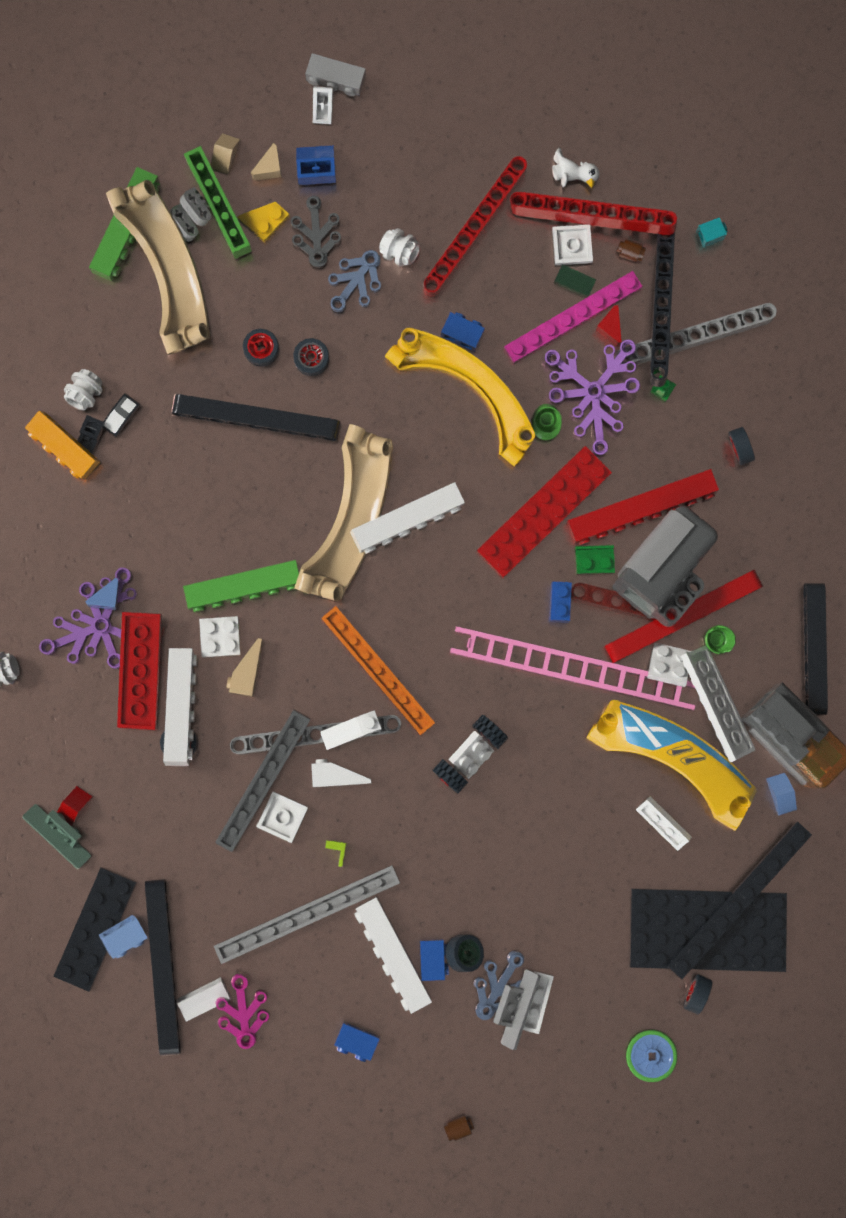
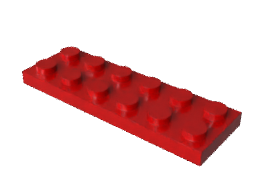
M122 612L117 728L157 729L162 614Z

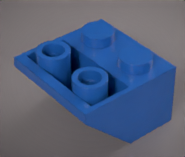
M334 145L296 148L299 185L336 183Z

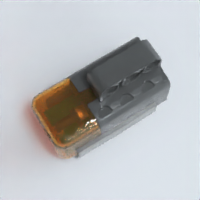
M783 682L774 685L741 718L750 728L748 731L801 785L806 784L811 789L826 788L846 769V745Z

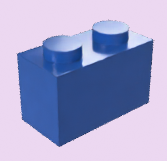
M450 312L441 331V337L475 352L485 328L478 321L472 320L471 322L458 312H455V314Z
M552 581L549 622L569 623L572 582Z
M443 939L420 940L421 981L445 980V975H449L448 963H444L447 944H444Z
M343 1022L334 1046L341 1053L348 1054L350 1052L355 1054V1058L360 1061H371L380 1036Z

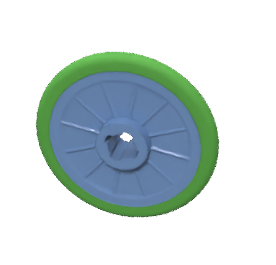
M657 1030L643 1031L637 1034L628 1045L626 1052L627 1064L631 1072L643 1081L658 1082L667 1078L673 1072L677 1063L676 1046L672 1039L663 1032ZM655 1052L656 1058L654 1060L649 1059L648 1054Z

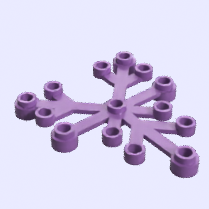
M624 340L621 343V352L615 359V347L612 345L604 347L607 369L598 381L589 382L577 372L576 360L578 354L575 350H569L566 353L569 365L561 360V356L556 350H549L545 354V361L549 365H556L564 371H553L550 373L549 378L553 383L573 378L584 387L566 391L560 388H553L549 392L550 400L554 403H561L565 398L585 396L580 404L572 410V414L576 418H581L584 415V410L592 401L593 409L582 423L575 427L574 433L579 437H583L586 434V429L594 420L596 441L593 444V451L598 455L606 454L609 449L608 443L604 441L602 419L610 424L616 432H621L624 429V424L621 421L615 420L600 407L601 400L610 407L613 413H619L622 409L619 402L613 401L604 393L627 391L634 394L640 389V383L636 378H629L625 383L605 385L613 373L626 371L633 373L636 371L637 366L633 361L621 364L627 356L634 354L636 351V345L631 340ZM627 345L632 346V350L629 352L625 350ZM609 347L613 348V352L611 354L606 353V350ZM571 352L575 353L574 359H569ZM552 355H556L557 357L556 361L554 362L550 361V357ZM628 364H633L634 369L631 371L628 370ZM553 374H558L559 378L553 380L552 376ZM630 383H636V388L630 389ZM594 387L598 388L597 394H592ZM557 392L561 394L559 399L554 398V394ZM614 404L619 405V409L617 411H614L612 409ZM581 409V415H575V410ZM616 423L621 424L619 430H616L614 427ZM580 427L584 430L581 435L577 433V429ZM599 444L604 445L605 448L603 451L598 450Z
M119 568L115 573V578L119 581L117 603L127 599L133 600L137 596V592L133 588H127L125 592L121 593L124 584L131 580V572L126 568ZM122 573L127 574V578L124 580L121 579ZM104 577L100 580V586L102 588L104 587L103 582L105 580L111 582L109 578ZM84 582L80 585L79 592L88 600L95 594L96 588L92 583ZM87 587L91 588V593L89 594L85 593ZM130 590L134 591L133 597H128L127 595ZM90 607L94 618L83 614L78 609L73 610L71 618L75 621H82L91 625L86 628L76 626L58 616L54 618L53 625L56 628H64L73 633L54 641L44 639L39 645V649L43 654L51 655L55 652L56 648L76 640L72 651L67 655L68 662L76 664L79 661V653L86 637L93 634L89 645L85 648V653L93 657L97 654V645L102 636L109 654L107 658L108 665L114 669L120 668V654L116 652L109 633L121 638V629L111 625L109 620L113 611L111 609H104L103 614H101L99 608ZM76 612H80L81 614L80 618L78 619L74 618V614ZM58 619L63 621L61 626L56 625ZM101 622L105 623L104 629L99 628ZM47 644H51L52 646L51 650L46 651L45 646ZM90 647L94 648L93 654L88 653ZM73 654L76 655L75 661L70 660V656ZM114 658H119L117 665L113 664Z

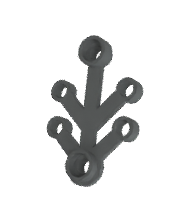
M310 196L306 204L308 210L311 211L312 230L302 223V219L299 216L292 217L291 225L313 241L314 249L304 242L300 234L294 235L292 242L294 246L301 248L309 255V262L312 266L322 267L327 263V253L335 244L340 243L341 235L337 231L332 232L330 240L322 248L321 240L334 226L339 224L340 219L338 214L332 213L329 215L327 223L320 229L318 211L322 207L321 199L317 196ZM316 200L317 204L311 205L310 202ZM336 217L337 221L332 222L330 219ZM294 220L300 221L298 225L293 224ZM337 235L339 239L333 240L332 237ZM296 238L301 239L300 243H295L294 241ZM321 255V259L316 260L315 256Z

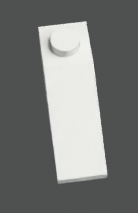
M374 710L323 730L320 733L326 749L329 750L382 729Z
M318 759L315 764H311L313 787L371 784V779L331 762L327 763V759Z

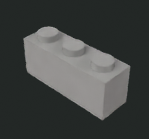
M312 53L305 76L306 81L311 85H322L333 88V91H343L349 96H360L366 77V69Z

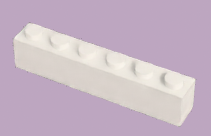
M454 482L352 529L350 533L359 552L365 551L367 554L376 550L375 546L381 543L385 546L393 542L392 538L398 535L402 538L410 534L411 529H422L431 520L437 522L445 518L444 514L448 512L454 514L462 510L461 506L465 502Z
M169 648L163 758L165 766H189V760H193V749L190 748V741L194 740V730L191 729V722H194L195 712L191 710L192 704H195V692H192L193 685H196V673H193V666H197V655H194L191 648Z
M375 897L356 908L357 912L354 915L359 924L363 922L366 928L364 934L368 941L372 940L376 946L373 948V951L377 958L381 957L385 963L382 965V968L386 975H391L394 980L391 983L396 994L400 992L403 997L401 1003L405 1011L409 1010L412 1014L432 1003L378 898Z

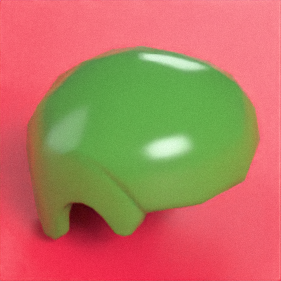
M713 626L708 629L704 636L706 647L715 654L730 652L736 644V636L727 626Z

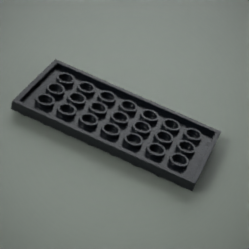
M631 889L629 967L669 969L667 967L668 963L731 895L732 891ZM761 892L692 969L786 972L787 893Z

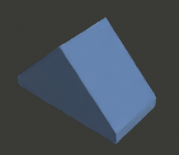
M114 578L86 600L87 606L116 610L119 590L118 579Z
M782 773L766 778L777 814L782 815L797 810L795 790L786 774Z

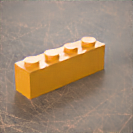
M39 410L25 427L29 431L28 435L35 441L39 440L43 444L42 448L45 451L57 456L56 460L63 466L67 465L71 469L70 473L77 479H86L101 462L45 411Z

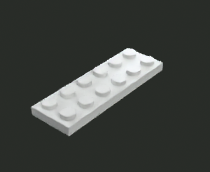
M703 646L682 655L683 664L691 677L692 684L699 694L700 701L705 707L708 718L729 761L733 762L755 751V747L708 648Z

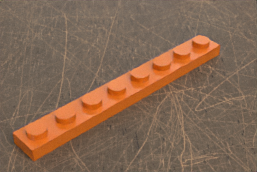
M336 606L321 618L420 736L435 724Z

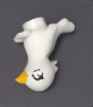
M561 148L556 150L554 161L557 165L552 167L555 180H561L563 188L566 187L568 181L576 179L584 181L592 188L600 175L598 167L587 162H580L581 166H578L575 162L563 156Z

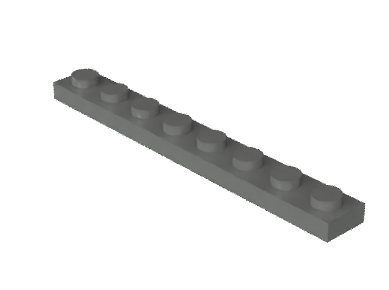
M293 709L216 839V844L233 852L311 718Z

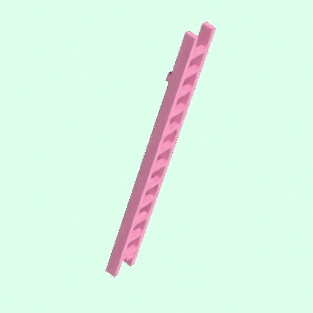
M456 626L455 632L470 635L471 638L468 639L467 643L468 652L451 648V654L680 708L695 709V705L679 702L682 686L677 685L674 700L660 697L663 686L661 681H658L655 696L641 693L644 678L648 677V671ZM476 637L490 640L486 656L472 653ZM495 641L509 644L505 660L491 657ZM513 646L527 649L524 665L510 662ZM532 650L546 653L542 669L529 666ZM551 655L565 658L561 673L547 670ZM569 659L583 662L580 678L566 675ZM588 663L602 666L599 682L585 679ZM607 668L621 671L617 687L604 684ZM626 672L640 675L636 691L622 688ZM687 681V687L695 688L691 681Z

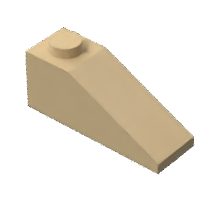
M258 638L233 671L232 677H228L227 688L230 693L254 696L263 645L262 639Z

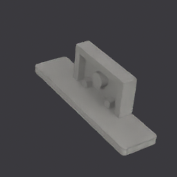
M528 969L525 970L519 987L505 985L493 1021L498 1025L506 1026L501 1044L512 1050L517 1049L541 978L539 974Z

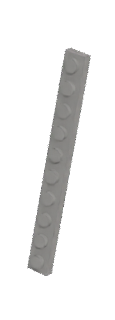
M391 865L214 946L221 964L391 888L400 883Z

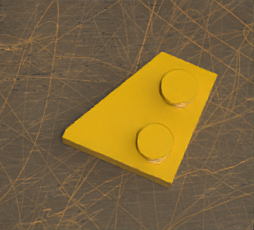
M273 202L243 213L237 218L265 243L290 215L277 202Z

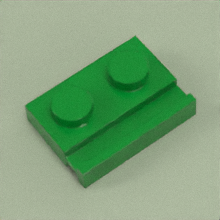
M614 545L575 547L576 575L615 573Z

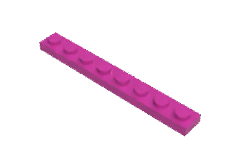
M631 271L505 345L504 349L514 364L642 289L643 286L635 273Z

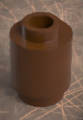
M626 238L624 242L620 241L617 248L619 257L633 262H641L646 251L642 244Z
M465 1115L448 1122V1125L444 1126L449 1141H457L472 1135V1130L475 1129L471 1118L467 1119Z

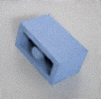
M134 915L99 934L106 950L113 959L124 956L127 950L132 947L137 948L141 946L144 940L147 939L139 921Z

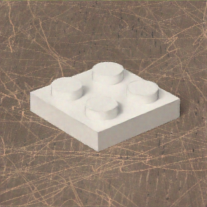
M590 225L558 226L552 228L555 265L593 263Z
M238 616L199 619L202 658L241 655Z
M654 642L647 678L685 687L688 671L683 664L681 656L691 651Z
M272 792L256 827L292 843L308 807Z

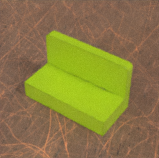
M326 840L325 848L341 851L338 866L343 867L347 843Z

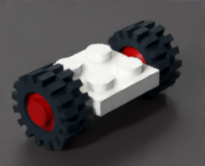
M483 714L472 725L476 731L448 759L454 767L442 759L432 770L440 780L457 794L468 783L458 772H461L469 779L494 752L487 741L499 749L508 739V736Z

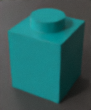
M719 217L699 225L696 232L704 248L724 240L728 230L725 222H722Z

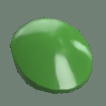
M551 404L539 406L532 416V427L535 436L542 440H551L560 432L562 418L559 410Z

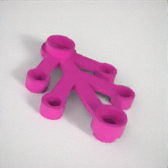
M236 974L232 977L231 984L236 990L238 1010L229 1005L224 997L218 998L215 1004L217 1009L225 1011L239 1021L241 1030L232 1025L226 1016L218 1019V1025L221 1029H226L236 1037V1042L240 1048L249 1049L255 1044V1033L263 1023L268 1021L269 1014L264 1009L259 1010L256 1015L257 1019L250 1028L248 1021L258 1007L266 1001L267 996L264 991H257L254 994L255 999L246 1009L244 989H246L248 981L243 974ZM238 978L242 979L241 984L235 983ZM263 994V999L258 1000V995ZM220 1001L225 1002L223 1007L218 1006ZM262 1013L266 1014L264 1019L259 1018ZM223 1020L228 1021L225 1026L221 1025ZM244 1036H249L247 1041L242 1040Z

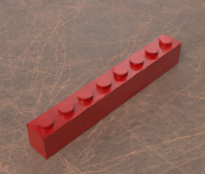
M709 469L567 521V526L574 544L584 545L591 542L590 538L597 536L600 539L608 536L610 531L620 532L625 530L629 524L633 523V526L644 523L643 519L651 517V520L662 516L661 513L665 511L675 510L677 507L685 504L687 507L697 504V500L704 498V500L714 498L719 488L712 470Z

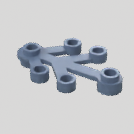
M366 251L360 258H343L340 260L339 267L341 270L347 271L352 266L362 265L358 271L343 274L332 273L329 275L328 282L332 286L338 285L339 282L350 281L340 296H335L331 299L330 304L333 311L342 312L345 309V301L357 285L360 294L359 304L362 307L369 306L370 298L367 295L364 278L368 270L371 277V291H380L381 283L378 280L376 267L380 264V256L376 251ZM369 258H374L373 263H369L367 260ZM347 262L348 266L342 267L341 264ZM332 277H336L337 281L331 282L330 279ZM377 283L379 287L374 289L372 284ZM363 298L368 299V302L364 304L361 302V300ZM337 302L342 304L340 308L335 307Z
M511 951L508 954L507 961L509 964L498 982L496 963L489 960L484 964L491 989L488 998L485 993L487 982L481 977L474 980V986L477 988L479 1003L475 1011L480 1019L488 1020L497 1011L500 1002L495 1003L499 996H502L505 985L516 967H520L524 963V956L520 952ZM516 957L520 958L518 963H514ZM490 964H493L492 970H488ZM522 980L510 986L519 987ZM479 981H483V985L481 987L477 986ZM488 1007V1012L484 1014L483 1009Z

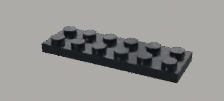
M100 867L53 977L88 992L91 991L107 954L99 934L121 921L137 882Z

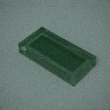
M562 264L554 283L589 297L596 279Z

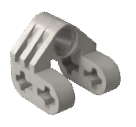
M195 187L187 190L181 196L180 204L170 210L185 241H192L198 235V228L193 221L199 226H205L211 219L208 204Z

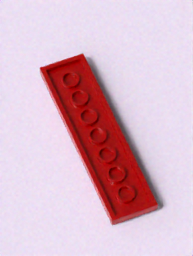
M584 446L504 523L477 552L504 578L612 472Z

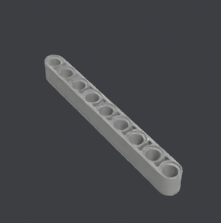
M765 303L670 333L669 355L766 325L776 316L777 309L773 304ZM762 311H769L771 317H765ZM745 316L752 317L753 322L748 323L745 320ZM727 322H733L735 328H729ZM709 327H715L718 333H710ZM691 333L699 334L700 339H693ZM663 338L656 339L658 342L665 341ZM679 338L682 344H674L673 339ZM652 339L635 344L636 351L634 354L627 356L628 361H633L636 365L651 361ZM632 346L625 347V350L627 352L631 351ZM643 349L646 352V356H639L637 350ZM618 350V352L616 353L615 358H616L617 355L621 352V350ZM628 364L627 368H628V367H632V366H634V365H633V364Z
M395 715L377 717L382 730L363 737L396 733L401 728V721ZM390 719L398 721L396 729H389L387 727V722ZM343 722L306 727L302 733V740L296 743L295 747L324 743L322 736L319 740H313L311 732L313 730L323 731ZM280 731L235 737L230 742V749L238 755L269 751L273 745V737L278 735ZM256 738H262L264 741L263 746L259 749L253 745ZM239 740L244 742V749L242 751H236L234 748L235 743Z

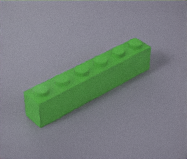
M201 146L184 153L185 160L234 258L237 259L251 252V246Z
M136 167L127 187L136 186L145 180H149L158 192L160 181L157 175ZM113 216L89 266L92 273L110 281H113L114 277L119 275L121 270L120 264L122 260L127 258L129 253L127 249L130 243L133 244L135 241V237L115 216Z
M296 560L183 586L188 609L193 610V612L204 611V607L207 606L218 608L224 606L223 603L231 601V604L242 602V598L246 597L250 599L260 598L263 593L274 595L280 593L279 590L287 588V591L295 590L294 587L299 570Z

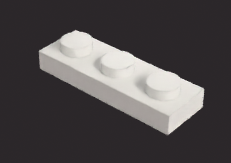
M651 796L636 809L677 851L692 838Z
M534 971L541 978L523 1030L539 1034L554 976Z

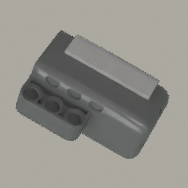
M686 506L670 510L618 573V579L612 586L613 590L649 619L651 617L655 618L666 627L673 626L704 589L703 580L692 571L718 539L717 531ZM690 584L696 585L698 591H693L690 588ZM678 598L684 599L686 605H681L678 602ZM666 613H672L674 620L668 619Z

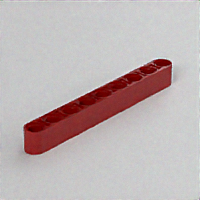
M517 156L510 161L426 277L424 293L428 297H435L441 292L522 180L527 169L525 158ZM521 165L523 169L516 170L514 166ZM509 179L512 181V184L505 185L503 181ZM494 194H499L502 198L500 200H495L492 198V196ZM483 209H488L491 211V213L489 215H484L481 211ZM472 224H478L480 228L478 230H473L470 226ZM468 239L469 243L463 245L460 243V240ZM455 253L459 258L452 260L449 258V255ZM444 268L448 273L441 275L438 273V270ZM434 283L437 288L430 290L427 288V285Z
M515 192L510 197L511 211L517 216L662 235H671L677 228L676 214L667 210L527 192Z
M754 569L695 599L673 626L666 627L658 620H654L604 647L612 663H615L762 588L763 584ZM672 613L666 614L668 619L674 620Z

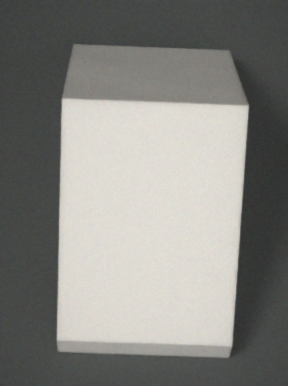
M314 86L313 123H332L333 88Z

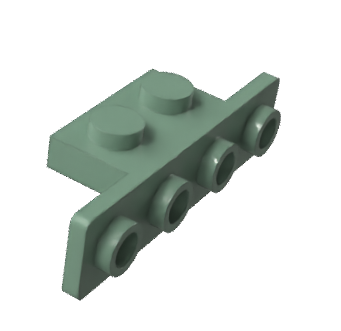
M34 804L22 816L33 829L76 869H80L91 858V855L78 843L81 838L78 829L70 826L62 814L56 813L54 810L47 814L37 804Z

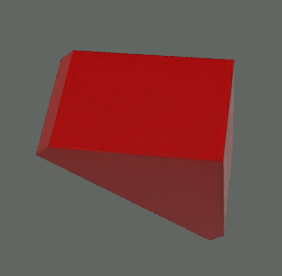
M615 305L596 328V331L615 347H620L622 343L618 305Z
M76 786L62 801L57 813L62 814L65 821L70 826H73L93 796L79 786Z

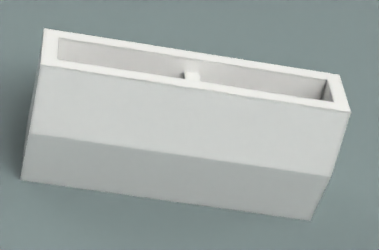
M220 977L178 998L177 1004L185 1020L188 1021L215 1008V1002L218 998L224 997L227 1001L232 998ZM220 1001L219 1004H218V1006L221 1005V1004H223V1003H225V1002H224V1001Z

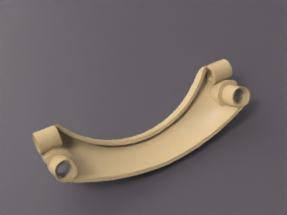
M145 180L136 186H129L124 190L122 187H118L108 191L106 195L114 216L135 237L155 273L162 300V322L159 333L167 354L177 353L208 339L210 331L207 310L193 258L181 231L153 183Z
M349 424L342 445L345 476L339 512L323 545L314 556L302 565L294 589L333 601H339L342 598L366 555L365 551L359 552L350 532L352 529L381 515L389 478L393 447L391 439L376 436L373 433L365 432V429Z

